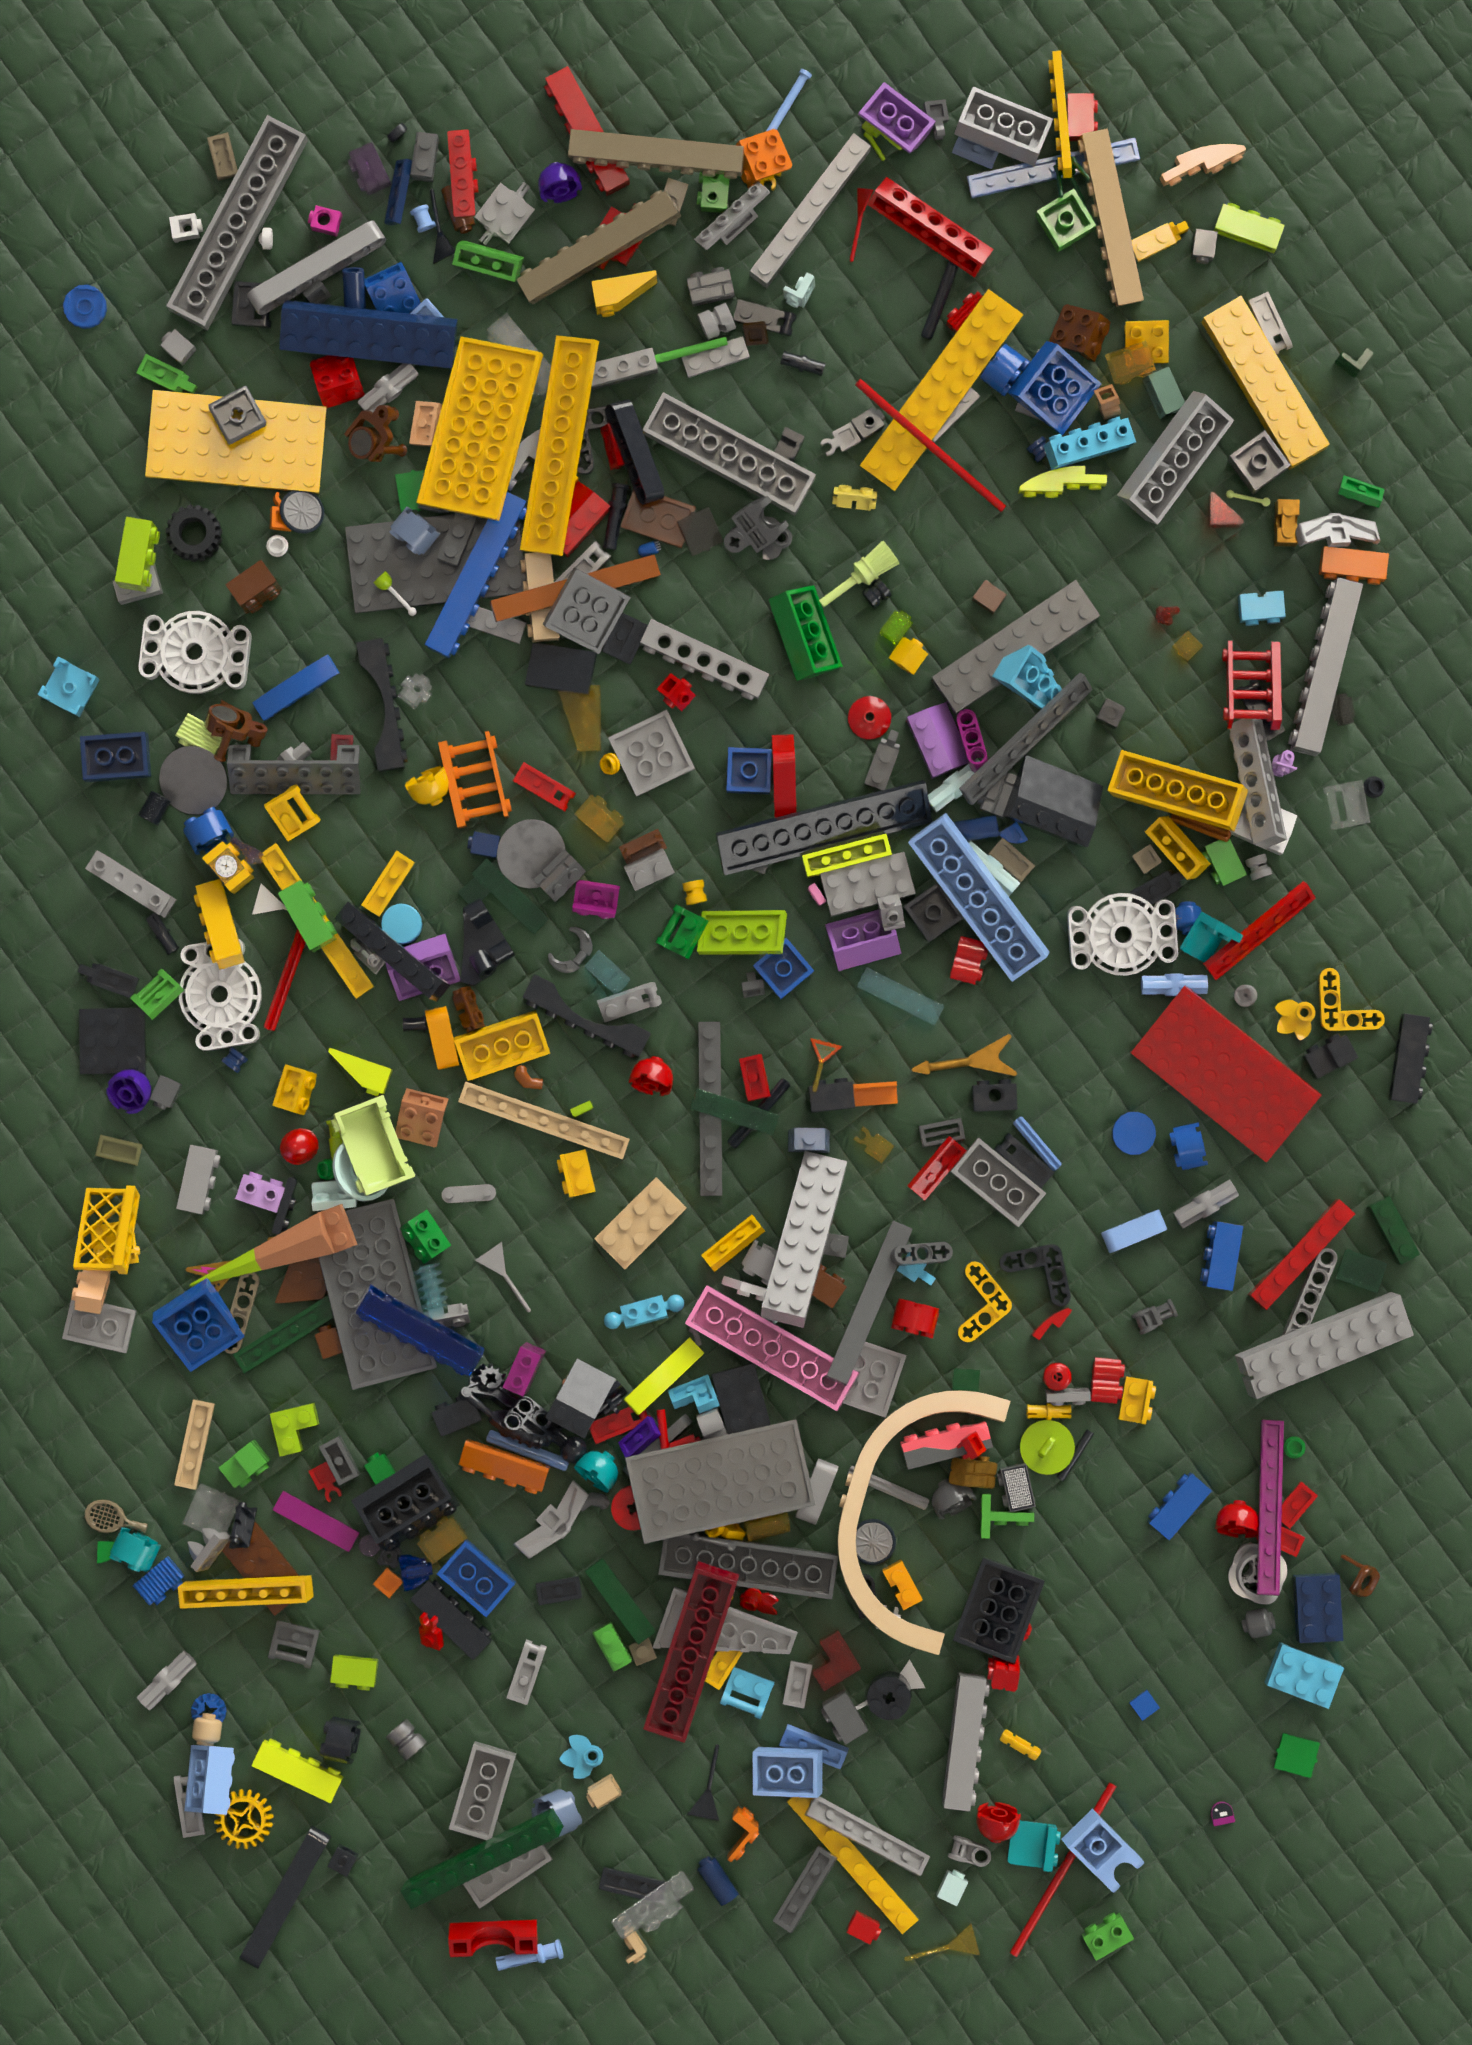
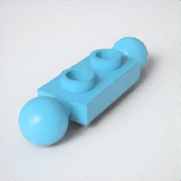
M660 1295L620 1306L622 1314L616 1312L607 1313L604 1317V1324L609 1329H616L624 1322L626 1329L668 1318L666 1310L670 1309L673 1312L682 1310L684 1300L680 1295H672L664 1302L663 1296Z

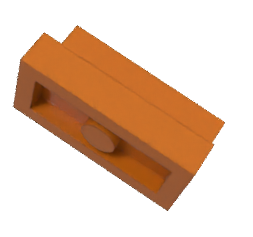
M897 1081L853 1084L855 1107L898 1104Z

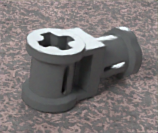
M1168 1299L1166 1303L1158 1307H1147L1131 1315L1139 1326L1140 1335L1156 1329L1159 1325L1163 1324L1162 1321L1172 1316L1178 1317L1171 1299Z

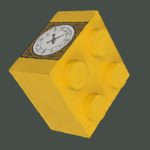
M222 841L202 858L228 890L235 894L255 878L251 874L254 870L244 859L240 861L237 857L240 853L231 843L226 844Z

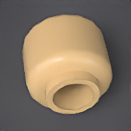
M203 1713L202 1717L194 1720L192 1738L197 1741L196 1744L214 1746V1743L220 1741L222 1722L215 1719V1714Z

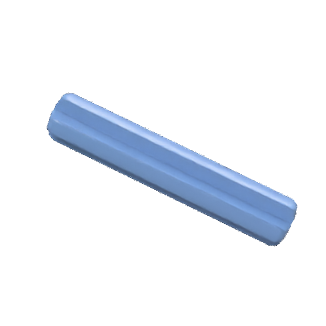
M1018 1117L1013 1122V1125L1052 1171L1057 1170L1061 1166V1162L1023 1117Z

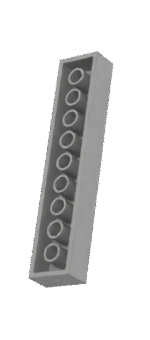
M268 115L266 116L166 305L170 312L208 331L308 142L305 134Z

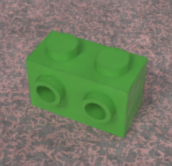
M702 172L699 173V183H703L702 192L698 191L697 204L701 205V211L724 213L727 210L730 179L724 178L722 174H715V177L703 176Z
M1111 1913L1103 1918L1104 1922L1096 1926L1094 1923L1084 1929L1085 1933L1082 1936L1096 1961L1134 1940L1120 1913L1116 1915Z

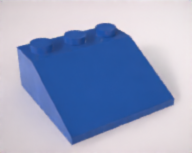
M1046 341L1007 393L1049 427L1063 435L1094 395V390L1100 387L1101 383L1058 344Z
M208 1278L153 1312L152 1323L190 1372L244 1338V1334L222 1297Z

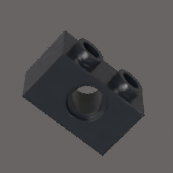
M1011 1079L998 1080V1084L991 1085L990 1080L976 1081L977 1085L972 1086L973 1112L1018 1110L1017 1084H1011ZM992 1089L998 1090L1001 1094L997 1102L989 1099V1092Z

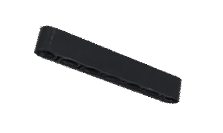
M311 1826L239 1959L257 1969L260 1967L331 1837L329 1834Z

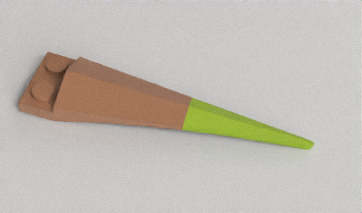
M343 1204L318 1212L194 1281L190 1286L193 1287L206 1278L210 1282L334 1254L358 1245Z

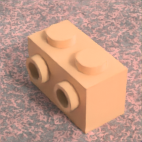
M83 1270L78 1272L76 1281L78 1288H73L71 1300L75 1301L74 1310L101 1314L110 1283V1271Z

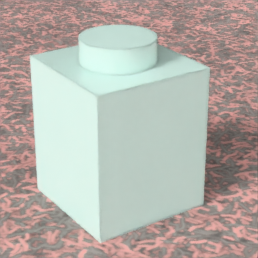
M953 1869V1872L947 1870L936 1893L937 1897L957 1906L968 1884L967 1879L964 1878L965 1874Z

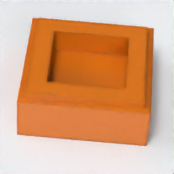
M387 1567L373 1585L390 1598L404 1581Z

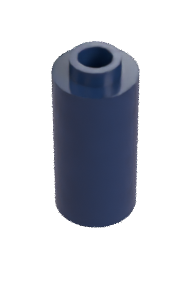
M360 267L343 269L344 307L366 309L364 269Z
M996 815L953 822L967 841L999 837Z
M707 1856L698 1862L700 1866L697 1870L720 1906L727 1904L739 1895L715 1857L710 1858V1856Z

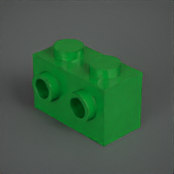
M425 1210L400 1227L404 1239L411 1244L416 1257L423 1264L451 1246L428 1210Z

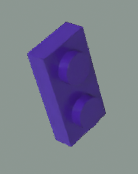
M647 1416L618 1443L625 1457L639 1455L661 1433L654 1418Z

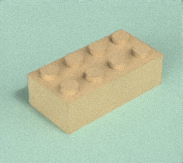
M656 1177L594 1239L626 1269L687 1207Z

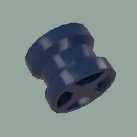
M1044 436L1027 448V451L1035 456L1034 460L1037 463L1047 457L1043 446L1046 444Z
M232 1046L229 1049V1054L221 1059L223 1063L237 1073L240 1072L241 1065L249 1060Z

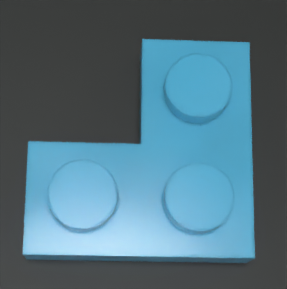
M708 1374L668 1390L674 1409L686 1406L694 1401L699 1414L720 1406Z

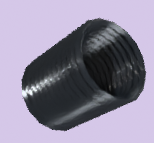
M150 791L138 815L158 826L171 801L154 791Z

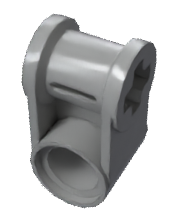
M954 1835L953 1839L955 1841L951 1853H948L949 1858L980 1867L989 1864L991 1852L986 1845ZM979 1850H984L987 1853V1858L983 1861L975 1858V1853Z

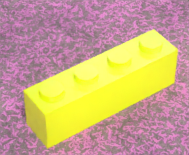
M882 834L802 855V861L806 876L810 878L818 876L820 873L889 856L892 853L887 834Z
M269 1739V1741L264 1740L252 1767L326 1802L331 1803L343 1779L339 1770L333 1767L326 1769L320 1766V1761L311 1757L307 1760L301 1757V1753L295 1749L289 1748V1750L280 1747L281 1743L276 1740Z

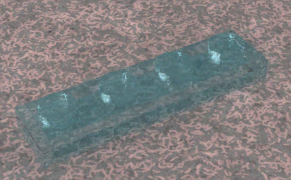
M866 967L857 985L858 988L934 1026L944 1008L943 1005Z

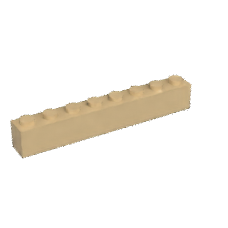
M1108 128L1084 133L1080 136L1081 140H1078V148L1080 153H1084L1085 161L1082 162V166L1090 177V183H1087V190L1089 196L1093 195L1094 204L1091 205L1093 217L1098 219L1099 225L1096 226V233L1098 239L1102 238L1103 247H1100L1102 259L1106 260L1108 266L1105 269L1107 282L1111 281L1112 290H1109L1111 302H1115L1116 307L1141 302L1144 298Z

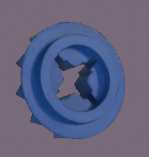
M207 1693L199 1696L194 1701L191 1707L194 1720L202 1717L200 1713L205 1710L206 1702L209 1708H217L212 1712V1714L216 1715L215 1719L221 1722L224 1721L226 1705L219 1696Z

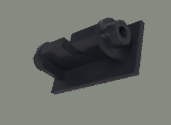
M239 1502L235 1507V1522L232 1533L229 1536L230 1549L249 1548L257 1513V1507L248 1508L247 1503Z

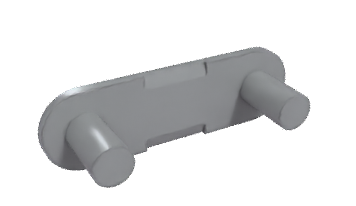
M489 1184L446 1187L442 1191V1199L447 1203L489 1201L496 1195L495 1188Z

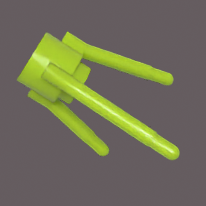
M864 122L861 128L866 132L863 135L869 140L882 161L885 160V157L872 136L877 138L881 134L898 150H902L898 144L869 122Z

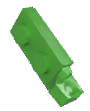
M145 354L136 372L137 375L173 392L182 393L184 390L190 394H195L198 388L195 384L188 381L189 376L183 371L148 354Z

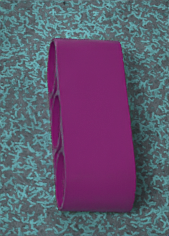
M964 709L957 714V724L969 767L975 773L988 761L976 715L972 710ZM965 721H972L970 724H963ZM972 739L977 740L975 743H968ZM977 758L983 759L980 762H974V760Z

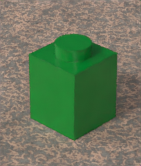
M378 1452L367 1458L369 1463L364 1465L375 1485L396 1473L385 1453L379 1455Z

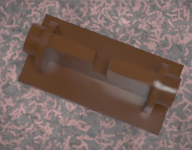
M658 829L619 847L626 864L632 863L662 848L667 849Z
M466 986L453 991L454 996H452L457 1011L465 1010V1013L459 1015L463 1029L471 1032L477 1028L484 1027V1017L478 1009L476 995L471 987Z

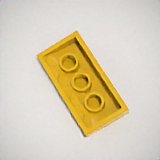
M536 1010L454 1037V1042L468 1081L550 1054Z

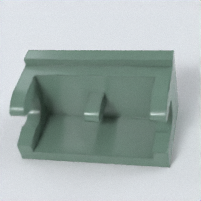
M1169 367L1154 372L1142 380L1160 420L1177 413L1185 403Z

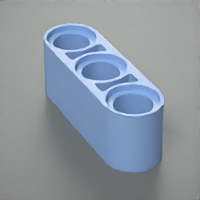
M1158 1209L1106 1230L1101 1235L1108 1252L1112 1253L1167 1230V1227Z

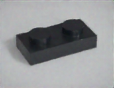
M579 1576L536 1583L539 1605L582 1598Z

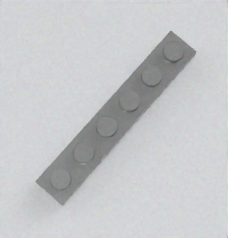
M820 1796L812 1799L805 1813L811 1819L917 1876L922 1875L930 1858L929 1855Z

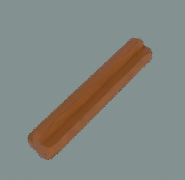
M1171 815L1174 823L1219 840L1228 842L1231 837V831L1179 815Z

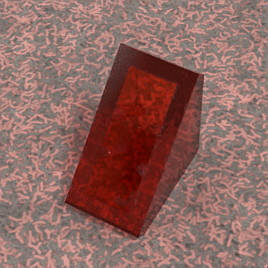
M1214 491L1209 495V528L1240 527L1244 523V520Z

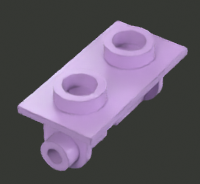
M1286 750L1273 758L1271 765L1274 776L1283 777V775L1297 770V767L1292 766L1294 761V753L1292 751Z

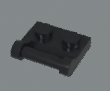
M235 281L232 326L271 328L270 312L261 315V319H255V308L247 297V294L253 288L262 283Z

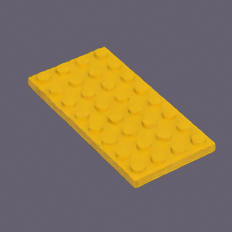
M460 337L417 499L419 505L496 521L500 520L543 358L541 352Z
M153 390L145 477L285 491L298 490L319 494L327 407L255 400L266 420V426L229 445L208 407L212 402L222 398L221 396ZM235 410L233 412L234 416L232 418H237L238 420H240L243 412L238 413L237 410Z

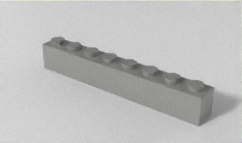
M852 134L751 268L750 277L765 288L769 287L870 153L871 145L856 134Z

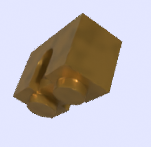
M1278 499L1275 502L1274 546H1297L1296 529L1300 500Z

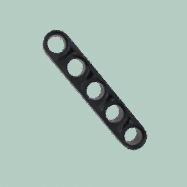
M626 399L608 404L606 406V415L638 501L643 505L663 499L665 495L664 488L632 402Z

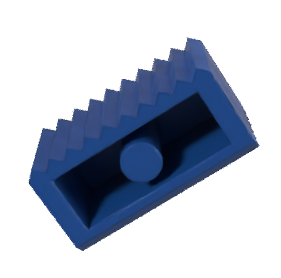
M167 1556L138 1580L133 1587L149 1606L152 1603L158 1605L166 1598L165 1592L170 1588L175 1591L183 1583L181 1579L185 1575L173 1560Z

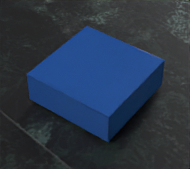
M1147 1689L1129 1702L1142 1721L1160 1708Z

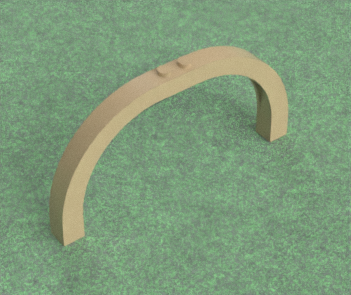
M962 1390L944 1391L920 1397L893 1412L877 1427L865 1443L857 1459L853 1474L848 1473L845 1486L849 1487L847 1495L842 1494L839 1507L843 1509L837 1539L838 1558L843 1579L851 1597L866 1618L883 1633L904 1645L939 1655L945 1634L909 1623L893 1614L875 1597L862 1575L856 1552V1531L874 1465L886 1444L903 1428L921 1418L940 1413L959 1412L1004 1423L1010 1405L1009 1400L980 1392Z

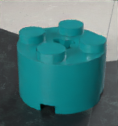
M121 1527L110 1551L109 1558L120 1563L121 1561L129 1563L127 1567L134 1571L148 1572L161 1545H158L157 1541L139 1532L130 1534L131 1529Z

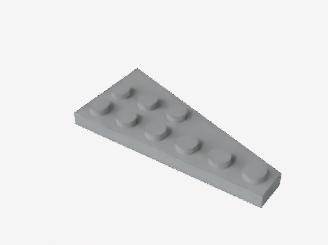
M674 1587L653 1648H670L688 1591ZM729 1607L715 1651L729 1652V1650L790 1654L798 1632Z

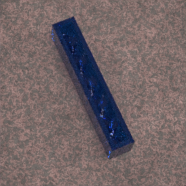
M371 1284L357 1306L355 1313L358 1314L360 1319L376 1324L383 1332L394 1334L403 1343L412 1344L419 1352L423 1354L428 1353L440 1364H447L453 1367L454 1371L460 1375L470 1377L483 1356L484 1348Z

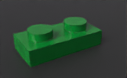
M1343 475L1338 494L1348 499H1354L1366 505L1379 508L1385 489Z

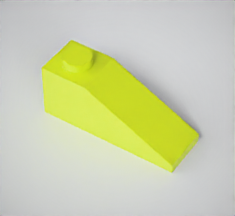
M329 1048L328 1052L362 1087L367 1088L366 1093L377 1097L379 1093L385 1094L393 1069Z

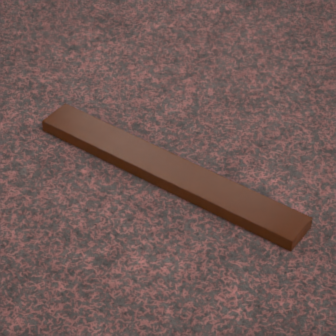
M655 555L586 573L615 589L661 575ZM567 579L491 600L490 605L495 622L552 607Z

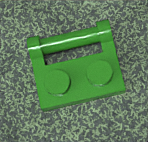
M162 968L157 972L158 975L138 994L134 993L130 997L135 1005L152 1020L184 991Z

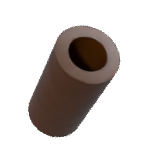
M448 185L442 188L441 192L455 231H460L461 234L472 231V227L475 225L473 216L454 217L452 187Z

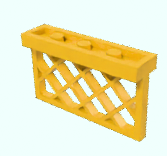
M126 1186V1189L86 1188L73 1264L74 1270L117 1271L119 1274H128L140 1194L135 1186ZM91 1195H101L103 1198L95 1206L90 1203ZM116 1195L123 1196L122 1202L115 1207L110 1202ZM108 1203L112 1209L102 1216L97 1210ZM95 1212L100 1219L90 1226L87 1223V1218ZM117 1213L119 1221L111 1227L106 1220ZM104 1222L109 1229L99 1236L94 1230ZM92 1232L97 1238L87 1246L84 1243V1237ZM111 1233H114L116 1241L108 1246L103 1240ZM101 1242L106 1249L96 1256L91 1249ZM87 1252L93 1256V1259L88 1263H80L81 1257ZM110 1252L113 1256L112 1264H103L100 1259Z

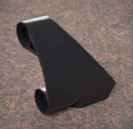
M480 897L463 907L464 950L460 982L475 986L491 976L496 971V967L515 956Z

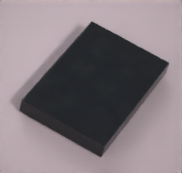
M533 643L525 685L589 696L597 653Z

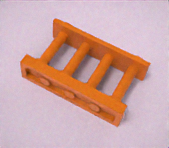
M489 731L485 732L486 740L455 747L453 745L448 746L447 741L438 742L443 767L448 777V789L458 829L467 827L466 822L470 821L469 819L501 811H503L504 817L508 818V812L512 811L510 800L504 797L494 749L498 748L495 735L491 736ZM485 748L489 749L491 761L460 768L457 766L453 767L451 758H455V755ZM493 769L496 782L466 789L458 788L456 780L460 779V776ZM498 790L501 803L471 810L463 809L461 801L465 800V797Z

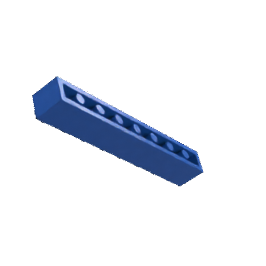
M507 492L500 520H487L425 643L427 648L447 658H450L451 654L456 655L460 644L457 643L461 635H466L470 627L468 621L471 616L475 617L480 607L477 604L480 597H485L490 586L487 583L490 577L494 578L499 570L497 563L500 557L504 559L509 550V547L506 546L509 539L515 538L519 530L516 526L519 520H524L526 516L527 502Z

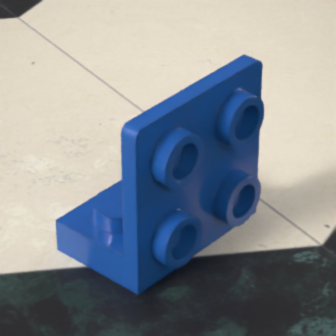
M402 262L365 279V287L376 310L409 314L421 303Z

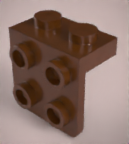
M1066 304L1062 308L1049 342L1056 343L1061 348L1079 352L1087 360L1095 362L1097 355L1101 352L1102 343L1109 332L1111 322L1101 313Z

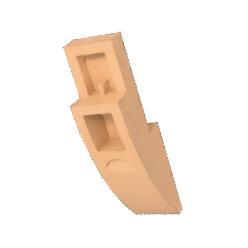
M1218 144L1188 151L1176 157L1175 163L1177 166L1163 173L1160 181L1163 186L1168 184L1173 186L1182 181L1181 177L1187 174L1192 176L1201 171L1200 167L1203 168L1205 174L1212 172V174L1217 173L1224 168V164L1228 162L1233 164L1241 160L1246 148L1244 145Z

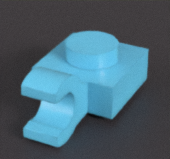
M927 1264L899 1266L897 1271L913 1282L919 1277L929 1285H932L936 1279L923 1270Z

